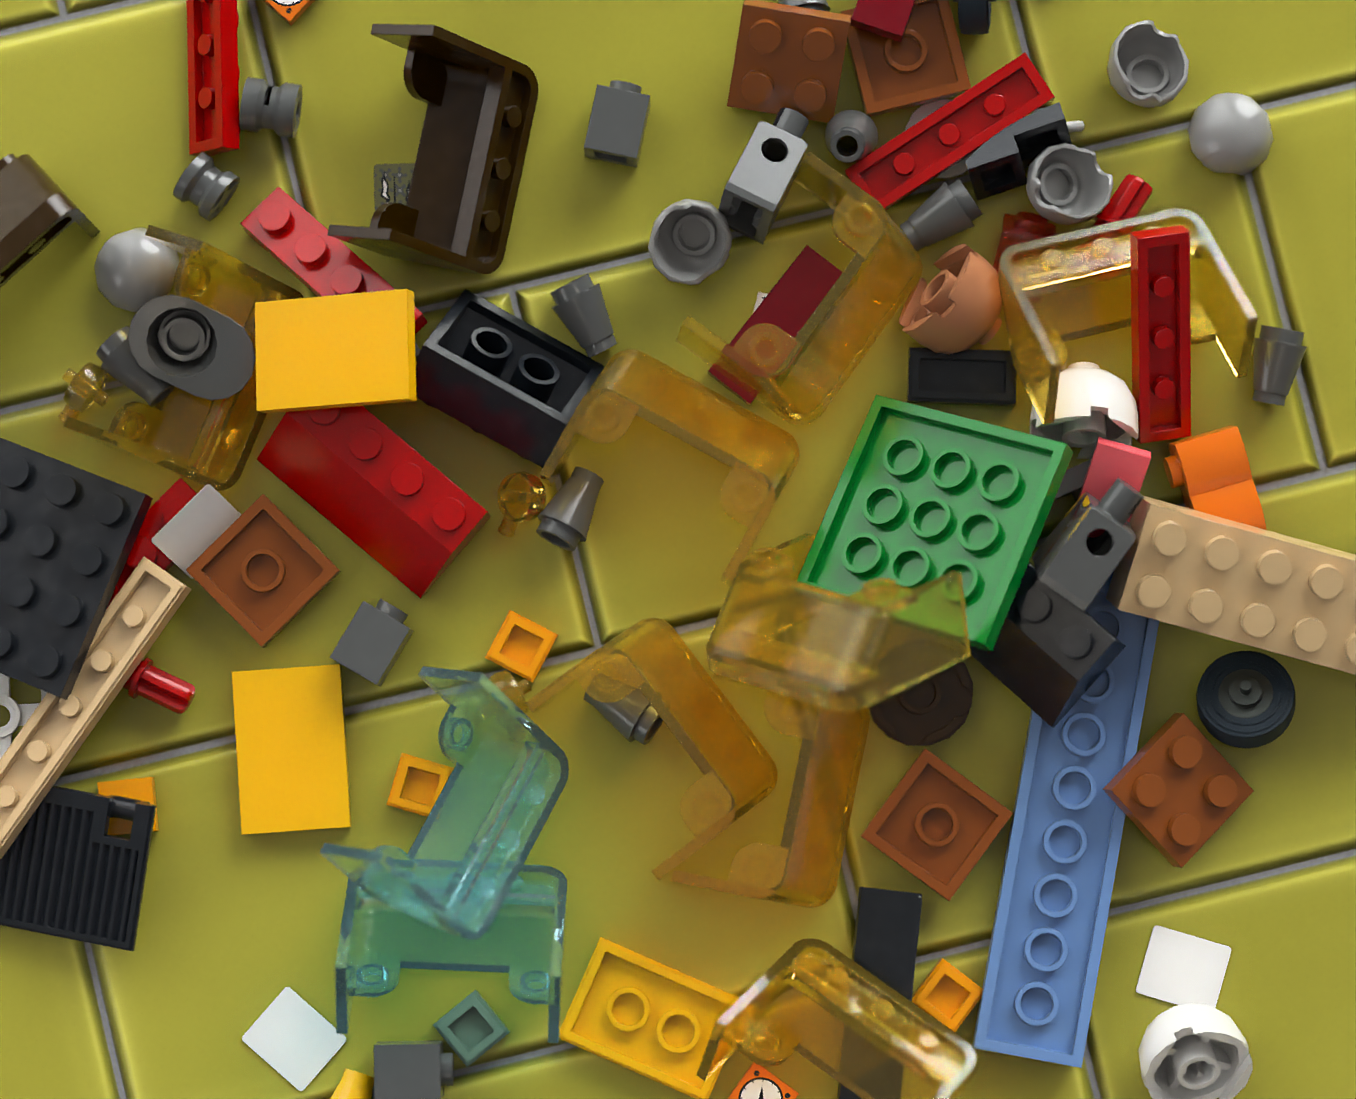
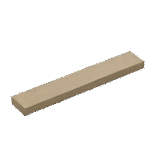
M146 557L142 558L106 609L68 699L66 700L47 692L0 759V859H2L192 590Z

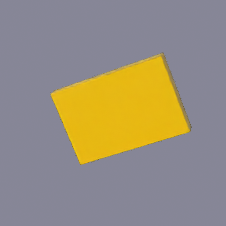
M408 289L255 302L257 411L276 413L416 401L414 292Z
M342 665L232 672L242 835L352 827Z
M600 936L556 1038L695 1099H709L750 1002Z

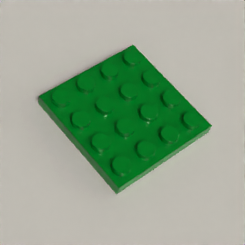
M876 395L794 589L801 596L992 652L1074 452L1067 443Z

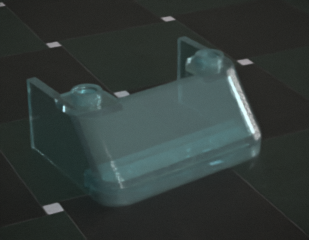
M423 666L418 676L450 705L441 721L438 741L442 753L455 767L408 854L399 847L380 845L370 851L324 843L320 853L372 898L451 936L473 940L482 937L491 927L566 785L569 775V763L564 751L483 673Z
M372 858L357 863L349 872L335 963L337 1034H348L353 996L379 997L391 992L399 983L401 968L509 973V990L515 998L529 1004H549L548 1043H559L567 911V879L565 875L558 869L545 865Z

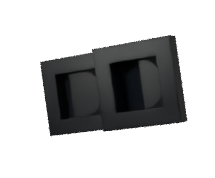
M1059 102L1040 109L1007 126L987 140L965 161L977 201L1026 185L1027 177L1024 167L1029 166L1045 148L1062 143L1072 145L1066 119Z

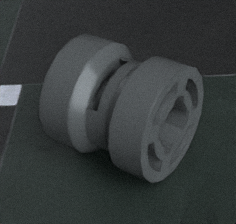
M248 77L245 81L241 98L240 129L255 133L263 128L272 129L278 136L295 138L301 116L302 85L285 82L280 87L268 85L264 79Z

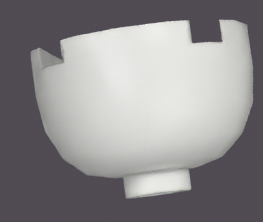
M1076 362L1069 365L1067 369L1057 372L1040 385L1033 398L1029 434L1067 443L1069 447L1082 448L1077 459H1091L1098 437L1132 446L1131 437H1134L1136 440L1138 439L1136 400L1125 382L1116 375L1100 369L1097 364L1092 362Z
M1189 1003L1174 1006L1159 1014L1147 1026L1138 1049L1141 1076L1152 1099H1233L1246 1086L1253 1070L1247 1041L1230 1016L1208 1004Z

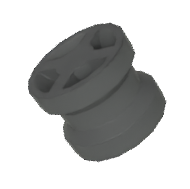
M202 152L189 164L175 185L173 196L181 202H192L198 207L199 215L211 221L222 211L233 196L240 182V177L231 171L222 172L215 167L214 159Z

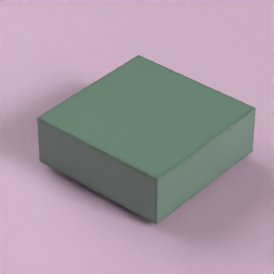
M474 990L433 1024L466 1067L470 1066L510 1033V1030L477 990Z

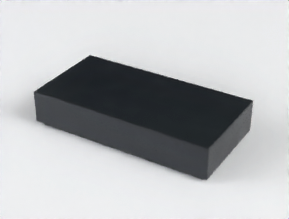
M909 347L907 403L1015 406L1017 351L968 349L953 354L934 352L928 348Z

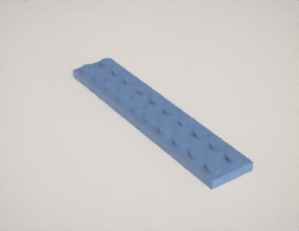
M1114 571L1085 611L1126 647L1054 728L1031 709L984 974L982 996L972 1047L976 1049L1082 1068L1126 815L1103 788L1137 752L1159 626L1158 620L1118 610L1106 599Z

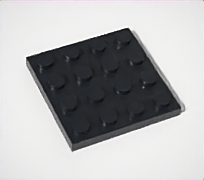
M0 438V673L67 700L73 690L89 652L88 650L153 498L3 438Z

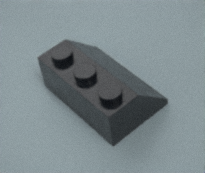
M465 289L421 348L416 360V398L467 425L475 432L483 434L512 450L520 457L546 469L567 438L606 366Z
M1030 561L992 652L957 642L1052 728L1060 722L1126 647L1087 611L1083 612L1041 582L1035 566Z

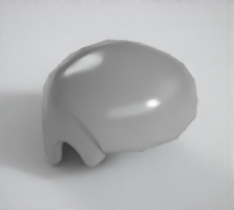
M1144 20L1127 25L1113 42L1109 53L1107 74L1110 84L1115 91L1125 100L1146 108L1161 107L1173 101L1186 84L1189 69V60L1179 44L1178 36L1158 30L1152 20Z
M1238 93L1215 94L1195 109L1188 127L1191 151L1198 160L1202 161L1205 167L1217 173L1245 175L1252 172L1267 159L1273 142L1268 114L1254 99Z
M1062 143L1045 148L1030 163L1027 173L1026 190L1032 206L1040 216L1059 225L1067 226L1085 222L1096 217L1110 203L1114 182L1113 176L1105 173L1100 168L1095 152Z
M683 199L669 205L655 219L648 249L654 267L669 281L696 285L723 267L729 257V250L732 246V234L726 216L710 202Z
M142 227L112 236L99 251L94 265L98 290L113 306L131 312H137L142 305L155 297L168 295L181 276V265L176 247L162 233Z

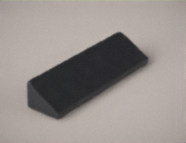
M859 887L837 1099L902 1098L922 906V894Z

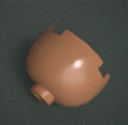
M961 244L947 251L934 263L941 271L931 280L928 286L926 280L921 277L907 298L899 317V324L904 327L902 330L919 344L937 353L953 354L968 350L977 343L984 345L996 335L1002 323V319L998 316L1003 306V284L997 271L980 254L968 245Z

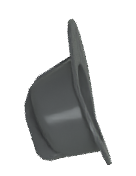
M173 294L155 297L142 305L131 320L128 340L131 354L139 366L152 376L194 396L209 400L229 398L241 391L253 375L256 362L254 345L244 327L232 318L195 300Z

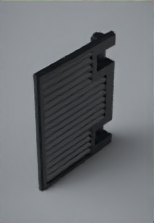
M52 786L2 859H0V925L134 951L156 806L147 801L116 795L105 796ZM114 817L133 821L130 839L108 835L110 818Z

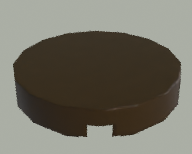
M909 639L889 647L873 663L866 679L865 703L873 722L888 738L907 746H930L950 738L965 723L972 705L973 681L965 662L950 647L932 640Z

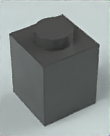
M619 80L610 81L609 87L597 84L584 144L585 157L637 168L650 110V95L641 94L642 87Z
M381 598L375 607L363 601L330 658L381 687L414 632L403 624L408 614Z
M443 1040L378 1041L374 1044V1099H441L444 1096V1086L454 1085L453 1053L443 1052Z

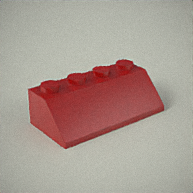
M363 406L288 411L257 458L262 465L419 598L426 594L491 517L487 510Z

